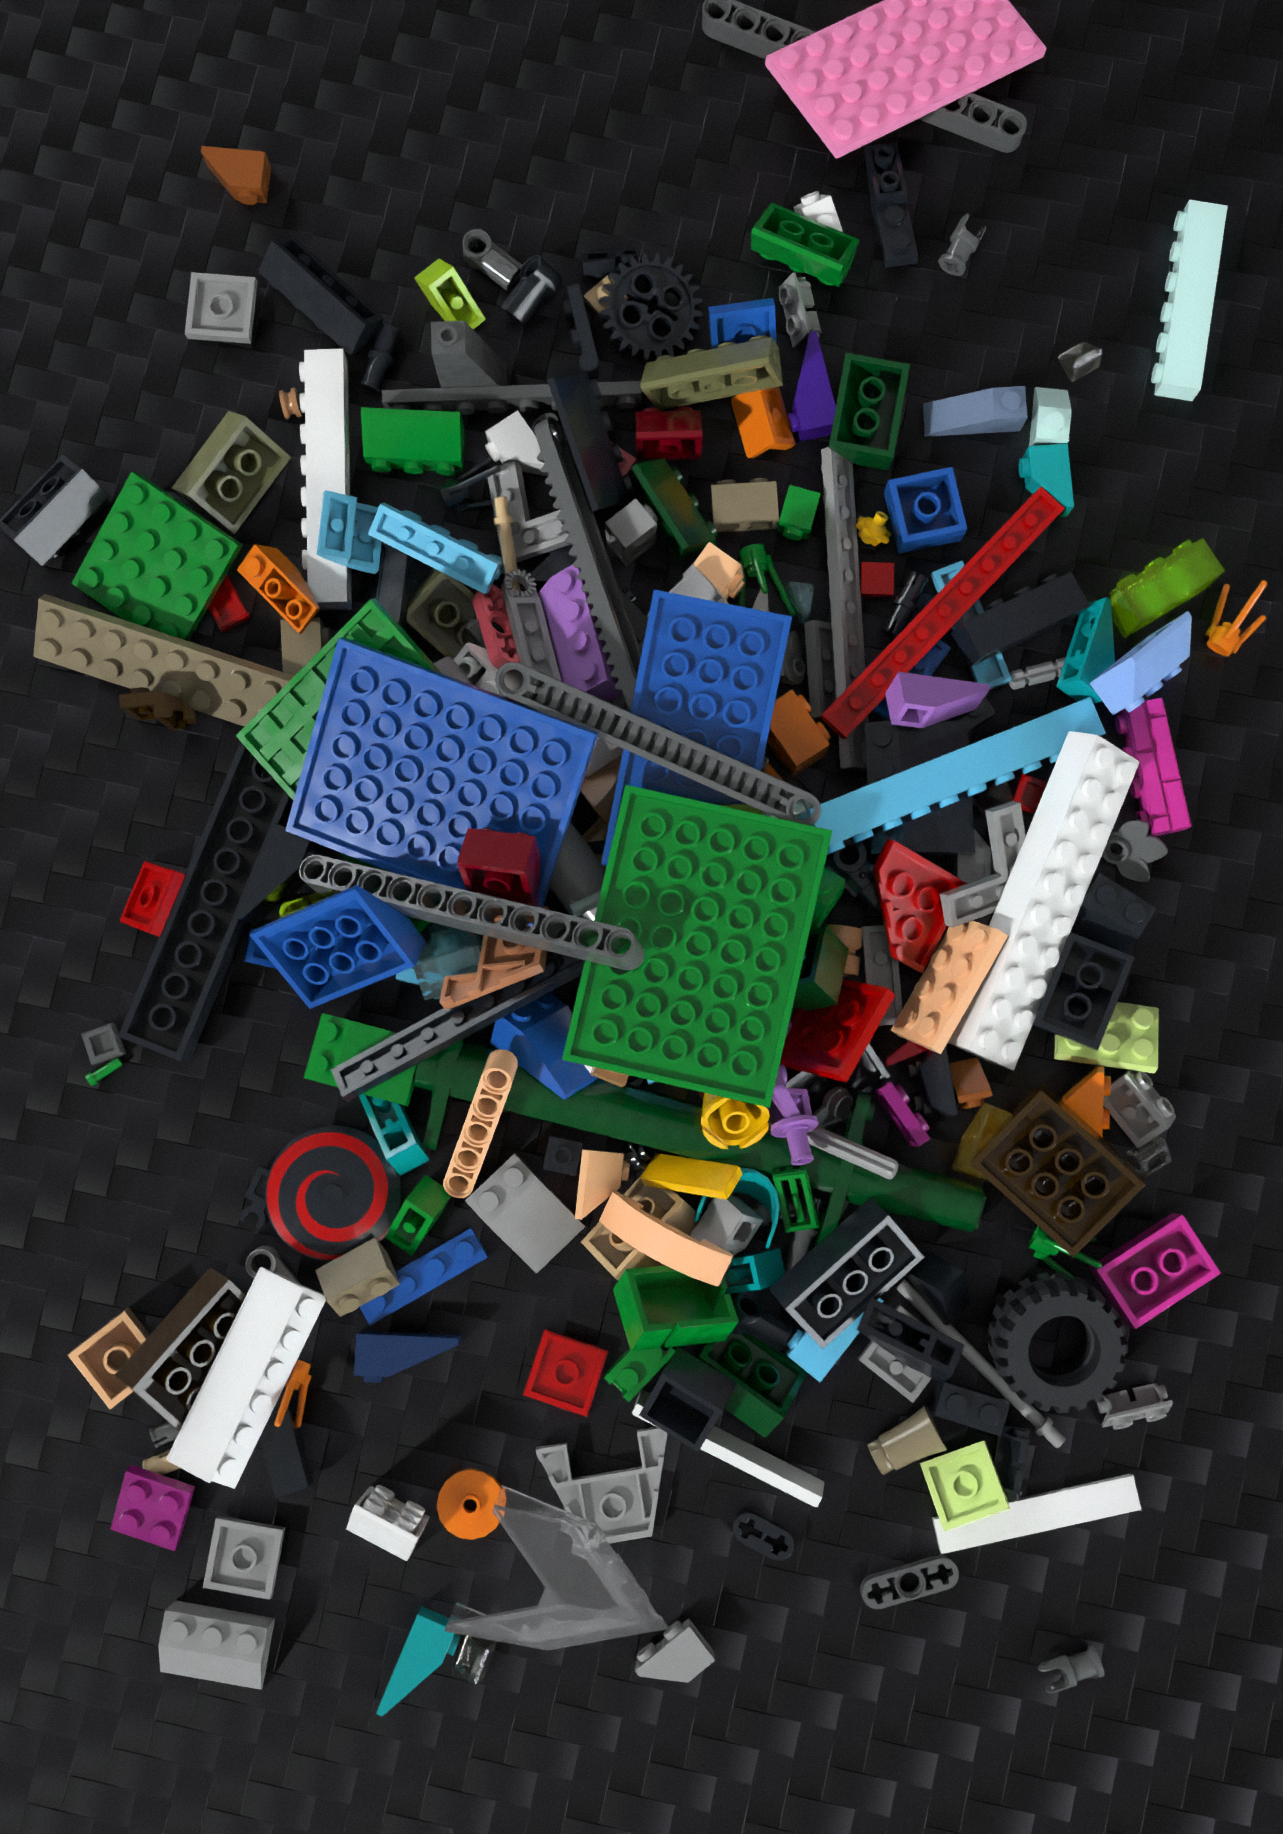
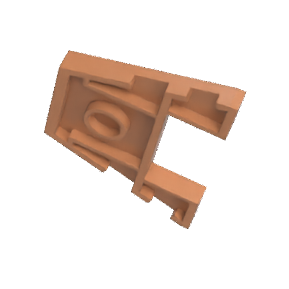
M543 906V909L550 910L549 907ZM472 907L466 909L463 915L468 914ZM498 915L495 918L494 923L498 922L502 918V915ZM526 925L524 931L529 930L531 927ZM484 935L477 972L444 976L439 1003L444 1009H451L545 971L548 951Z

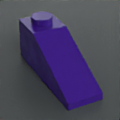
M816 331L809 334L792 412L788 413L791 431L797 432L799 442L831 435L836 409Z

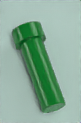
M117 1057L93 1073H88L85 1075V1078L91 1086H94L100 1079L123 1066V1063Z

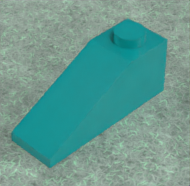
M1107 597L1090 602V606L1080 614L1056 686L1076 702L1091 697L1093 704L1101 702V698L1092 688L1090 682L1115 663L1111 600Z
M364 1094L359 1095L386 1160L400 1176L430 1160L404 1105Z
M421 1606L376 1714L380 1716L385 1715L443 1663L446 1653L453 1656L461 1635L455 1633L459 1622Z

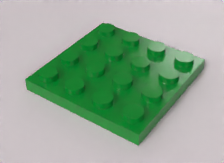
M131 472L71 584L123 620L190 641L243 544L138 472Z

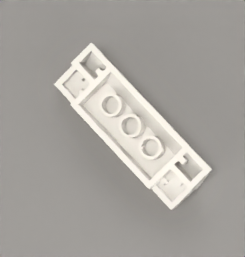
M260 1266L166 1458L167 1461L208 1483L213 1481L235 1489L326 1301L324 1294Z

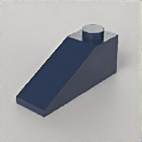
M361 1330L356 1334L354 1376H363L364 1382H383L384 1377L392 1376L458 1346L462 1342V1335Z

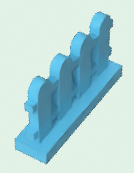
M386 503L379 505L368 535L483 594L489 593L494 579H499L501 573L505 575L502 557L482 553L478 550L479 547L468 540H457L449 536L450 532L447 529L438 525L430 526L422 522V518L416 513L407 510L400 511Z

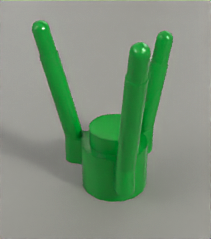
M752 544L742 548L739 551L741 561L738 563L742 565L744 575L742 581L745 584L738 593V606L746 607V573H748L749 577H757L762 593L767 594L768 588L764 574L768 570L789 614L792 617L795 616L796 611L773 566L771 555H766L764 545Z
M1037 1226L1028 1248L1035 1251L1033 1256L1044 1261L1056 1272L1066 1273L1073 1279L1074 1276L1049 1257V1254L1055 1257L1059 1251L1069 1256L1071 1255ZM1094 1236L1089 1242L1095 1243L1097 1238ZM1081 1252L1074 1256V1258L1096 1268L1102 1267L1101 1262Z

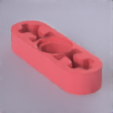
M495 585L491 586L487 594L477 591L472 599V603L490 662L498 670L506 663H519L502 591ZM491 622L499 625L504 633L497 631Z

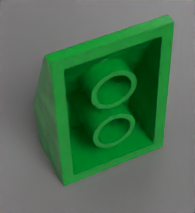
M322 1013L304 1078L338 1087L331 1071L332 1068L397 1033ZM418 1064L363 1094L409 1106Z

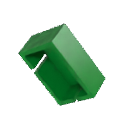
M666 1265L625 1269L613 1288L630 1351L658 1349L663 1342L665 1348L725 1341L739 1322L730 1294H724L728 1288L725 1278L723 1277L719 1286H715L687 1276Z

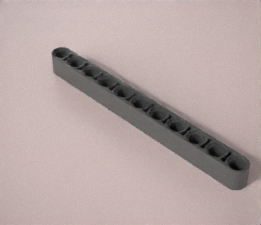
M705 0L702 7V30L707 36L763 59H766L767 55L816 33L736 0ZM719 15L721 18H713L711 16ZM747 26V27H749V28H751V29L744 30V29H741L740 27ZM773 37H774V38H778V39H780V40H779V41H771L770 38H773ZM969 93L919 118V120L1005 153L1013 152L1019 147L1027 126L1025 116L1019 111L973 93ZM946 106H952V107H954L956 110H955V111H951V110L946 109L945 107H946ZM975 118H982L986 122H978ZM1004 129H1010L1015 134H1008Z
M321 855L308 856L299 867L301 879L317 893L330 897L358 885L405 916L623 970L636 969L645 959L644 947L633 933L626 928ZM408 893H411L410 896L406 900H404L405 896ZM441 900L440 904L433 908L434 904ZM472 907L468 914L463 915L466 909ZM503 914L502 918L498 922L494 923L495 918L498 915ZM534 921L533 926L529 930L524 931L526 925ZM566 929L563 936L555 939L560 930ZM598 936L596 943L588 947L589 940ZM631 944L630 949L626 953L619 954L623 946Z

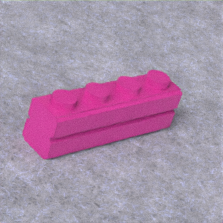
M1163 698L1144 701L1129 713L1124 708L1118 712L1119 715L1115 716V727L1119 735L1123 734L1126 747H1123L1122 751L1140 761L1129 787L1132 798L1138 799L1140 811L1136 812V820L1148 822L1149 829L1147 835L1159 836L1188 829L1191 827V821Z

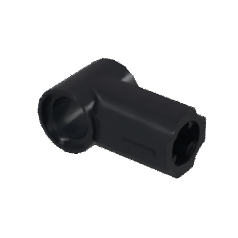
M540 255L530 257L523 264L520 270L521 280L501 306L504 312L522 325L527 323L542 300L554 295L562 283V276Z
M749 1291L741 1292L732 1301L739 1322L731 1333L741 1335L746 1332L780 1352L790 1338L793 1326L765 1310L762 1301L754 1293Z

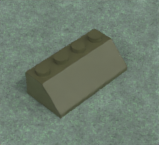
M755 336L749 342L739 344L726 342L720 344L715 349L706 351L704 349H693L688 351L687 355L677 357L671 355L660 356L656 358V361L646 363L640 383L643 393L660 410L783 386L779 347L773 337Z

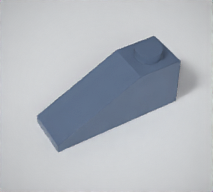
M1025 386L990 388L923 403L924 437L1021 431L1027 419Z

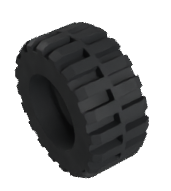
M1057 1272L1055 1278H1051L1048 1273L1037 1274V1281L1030 1282L1026 1278L1018 1282L1021 1288L1016 1292L1009 1289L1003 1295L1007 1301L1003 1306L997 1304L993 1311L997 1321L989 1322L988 1333L992 1339L988 1341L989 1352L994 1358L993 1363L1011 1391L1016 1392L1020 1400L1028 1405L1034 1403L1039 1410L1048 1412L1051 1406H1053L1057 1413H1068L1071 1406H1074L1077 1411L1087 1408L1086 1402L1094 1399L1097 1403L1105 1397L1102 1392L1107 1387L1113 1389L1118 1380L1114 1376L1116 1372L1122 1373L1126 1364L1121 1354L1128 1353V1342L1123 1338L1126 1330L1123 1322L1118 1318V1312L1094 1286L1091 1287L1085 1280L1077 1276L1071 1279L1068 1274ZM1060 1316L1076 1317L1084 1323V1342L1080 1351L1072 1360L1061 1366L1051 1368L1040 1367L1030 1361L1028 1350L1031 1338L1043 1323Z

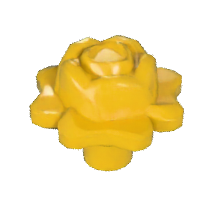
M878 511L874 518L862 516L858 518L856 524L859 530L858 536L861 537L864 543L875 547L881 542L887 544L890 541L891 533L885 526L888 516Z

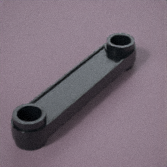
M383 542L376 599L405 631L414 558Z

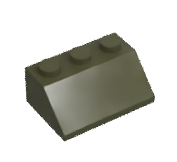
M228 411L173 485L172 489L197 510L229 532L235 534L291 457L246 416Z

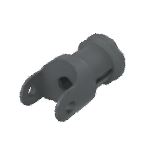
M968 213L960 219L950 237L951 244L946 254L941 255L938 260L940 267L945 272L956 276L964 274L966 270L965 264L970 254L976 251L986 230V226H983L976 236L972 235L965 227L969 218Z
M1093 1645L1088 1646L1087 1651L1070 1657L1064 1654L1038 1665V1670L1041 1672L1051 1671L1056 1668L1061 1669L1060 1679L1045 1687V1692L1056 1693L1077 1686V1681L1095 1675L1099 1678L1105 1676L1101 1660Z

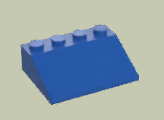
M358 885L266 924L250 933V937L309 1009L414 967L426 943L407 916Z

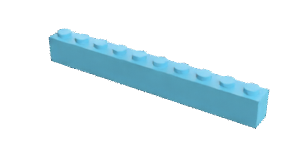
M1089 697L820 804V817L811 826L832 830L828 855L844 848V840L853 838L855 843L874 836L872 829L882 826L883 831H887L903 824L901 820L903 816L910 814L912 820L930 813V805L939 803L940 808L959 801L958 794L966 791L968 797L987 790L985 783L994 780L997 786L1014 779V771L1022 769L1023 774L1041 768V760L1049 758L1050 763L1056 762L1069 731L1098 736L1106 734L1092 699ZM813 807L796 815V817L807 819L813 813Z

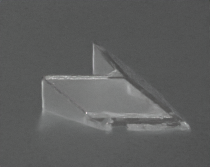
M503 1485L492 1512L545 1586L538 1606L489 1615L456 1602L445 1631L548 1651L665 1630L669 1626L650 1604L649 1597L620 1555L616 1554L605 1539L606 1535L598 1524Z

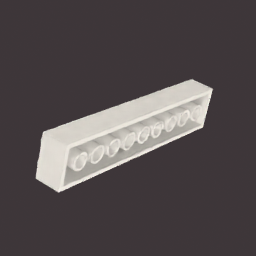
M1069 731L1026 838L989 924L990 927L1001 930L1008 938L948 1041L949 1044L976 1057L1013 1071L1140 761L1098 735Z

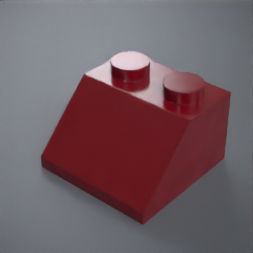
M678 407L674 411L646 408L642 412H635L637 461L663 458L666 460L701 459L702 423L700 410H693L690 407Z
M468 828L457 861L466 890L537 907L541 855L536 837L522 832L513 834L497 832L489 828Z

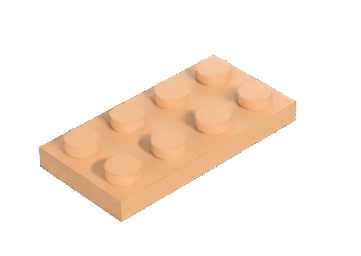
M970 921L953 928L949 927L920 980L915 985L904 1008L899 1013L891 1031L902 1038L941 1054L1008 936L999 929L975 921Z

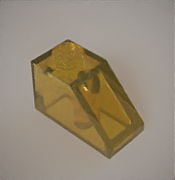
M987 1103L982 1105L961 1138L952 1170L979 1181H987L988 1179L972 1166L970 1161L1011 1113Z

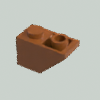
M978 1057L949 1063L955 1102L959 1105V1109L985 1105L984 1098L993 1095Z

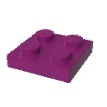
M887 1082L872 1090L910 1146L919 1147L930 1139L926 1133L930 1129L920 1113L917 1112L915 1114L911 1112L906 1104L910 1099L899 1084L895 1086L891 1082Z
M130 1465L125 1472L111 1530L175 1551L180 1543L195 1486Z

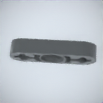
M936 1555L870 1574L863 1579L860 1593L864 1602L870 1608L883 1609L948 1590L957 1583L959 1571L951 1558L945 1555ZM940 1564H943L946 1569L951 1568V1571L946 1573L947 1579L941 1581L938 1576L929 1577L928 1579L931 1583L929 1586H926L925 1578L920 1569L926 1568L928 1575L936 1573ZM905 1573H914L919 1578V1584L913 1591H905L900 1587V1579ZM893 1577V1584L898 1595L893 1596L891 1589L882 1591L879 1600H875L873 1595H867L868 1592L872 1591V1584L878 1583L880 1588L890 1586L887 1579Z

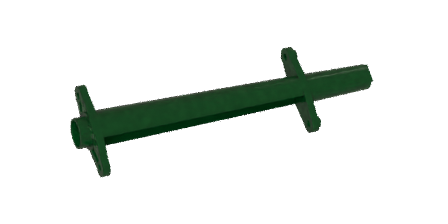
M466 1037L418 1063L414 1086L432 1091L430 1117L423 1148L437 1151L452 1098L472 1102L488 1056L491 1052L498 1050L496 1047ZM518 1065L503 1108L505 1111L699 1160L755 1169L770 1178H773L772 1172L775 1168H780V1171H786V1167L793 1166L794 1169L800 1168V1165L791 1164L787 1138L771 1135V1127H768L767 1132L758 1142L749 1147L740 1149L739 1145L728 1146V1149H721L711 1144L703 1134L701 1127L703 1105L629 1084L620 1087L600 1078L563 1100ZM857 1090L843 1137L863 1146L865 1121L871 1122L876 1102L870 1101V1093ZM810 1145L811 1154L814 1158L812 1162L807 1163L811 1186L813 1189L827 1192L814 1248L837 1228L838 1222L849 1203L861 1206L870 1197L885 1212L972 1232L974 1229L978 1230L986 1201L982 1186L898 1161L899 1167L893 1179H887ZM801 1178L796 1179L797 1185L802 1186Z

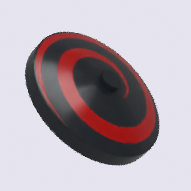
M347 1126L318 1127L293 1139L281 1150L274 1160L266 1182V1208L275 1231L288 1246L306 1257L321 1261H333L375 1237L381 1242L387 1235L399 1212L401 1203L400 1176L386 1160L379 1142L369 1134Z

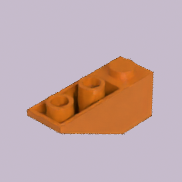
M254 544L237 571L299 634H302L319 611V605L297 567L278 548Z

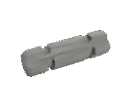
M1066 657L1056 659L1054 663L1048 661L1029 666L1024 671L1017 669L1009 672L1012 678L1009 683L1011 689L1023 688L1027 683L1031 686L1054 680L1056 676L1059 678Z

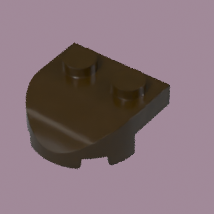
M139 687L130 689L129 694H119L120 708L137 721L157 719L170 730L186 728V721L188 724L197 723L196 713L182 700L169 693L150 691L149 688Z

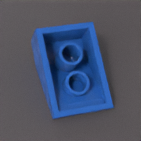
M550 992L495 1021L490 1044L498 1050L503 1049L513 1053L520 1067L563 1100L599 1079L590 1075V1072L583 1064L562 1060L573 1013L565 1003Z

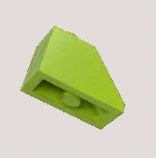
M437 259L414 277L430 304L444 321H465L472 329H475L486 320L454 267L445 261Z

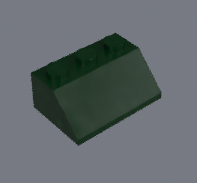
M852 353L845 354L829 449L856 465L889 470L895 453L910 364Z
M665 458L635 464L631 467V483L634 493L642 506L647 504L653 510L658 519L656 523L659 533L680 566L684 568L699 557L709 542L716 545L715 537L718 536L717 531L709 519L704 521L698 511L701 509L700 504L692 492L686 493L681 485L684 482L675 465L670 467Z
M746 1332L741 1335L730 1333L726 1340L722 1342L704 1343L694 1355L695 1358L738 1383L725 1409L764 1438L784 1419L808 1373L782 1352L775 1350Z

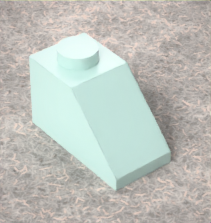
M1035 387L1029 446L1068 443L1072 410L1068 390Z

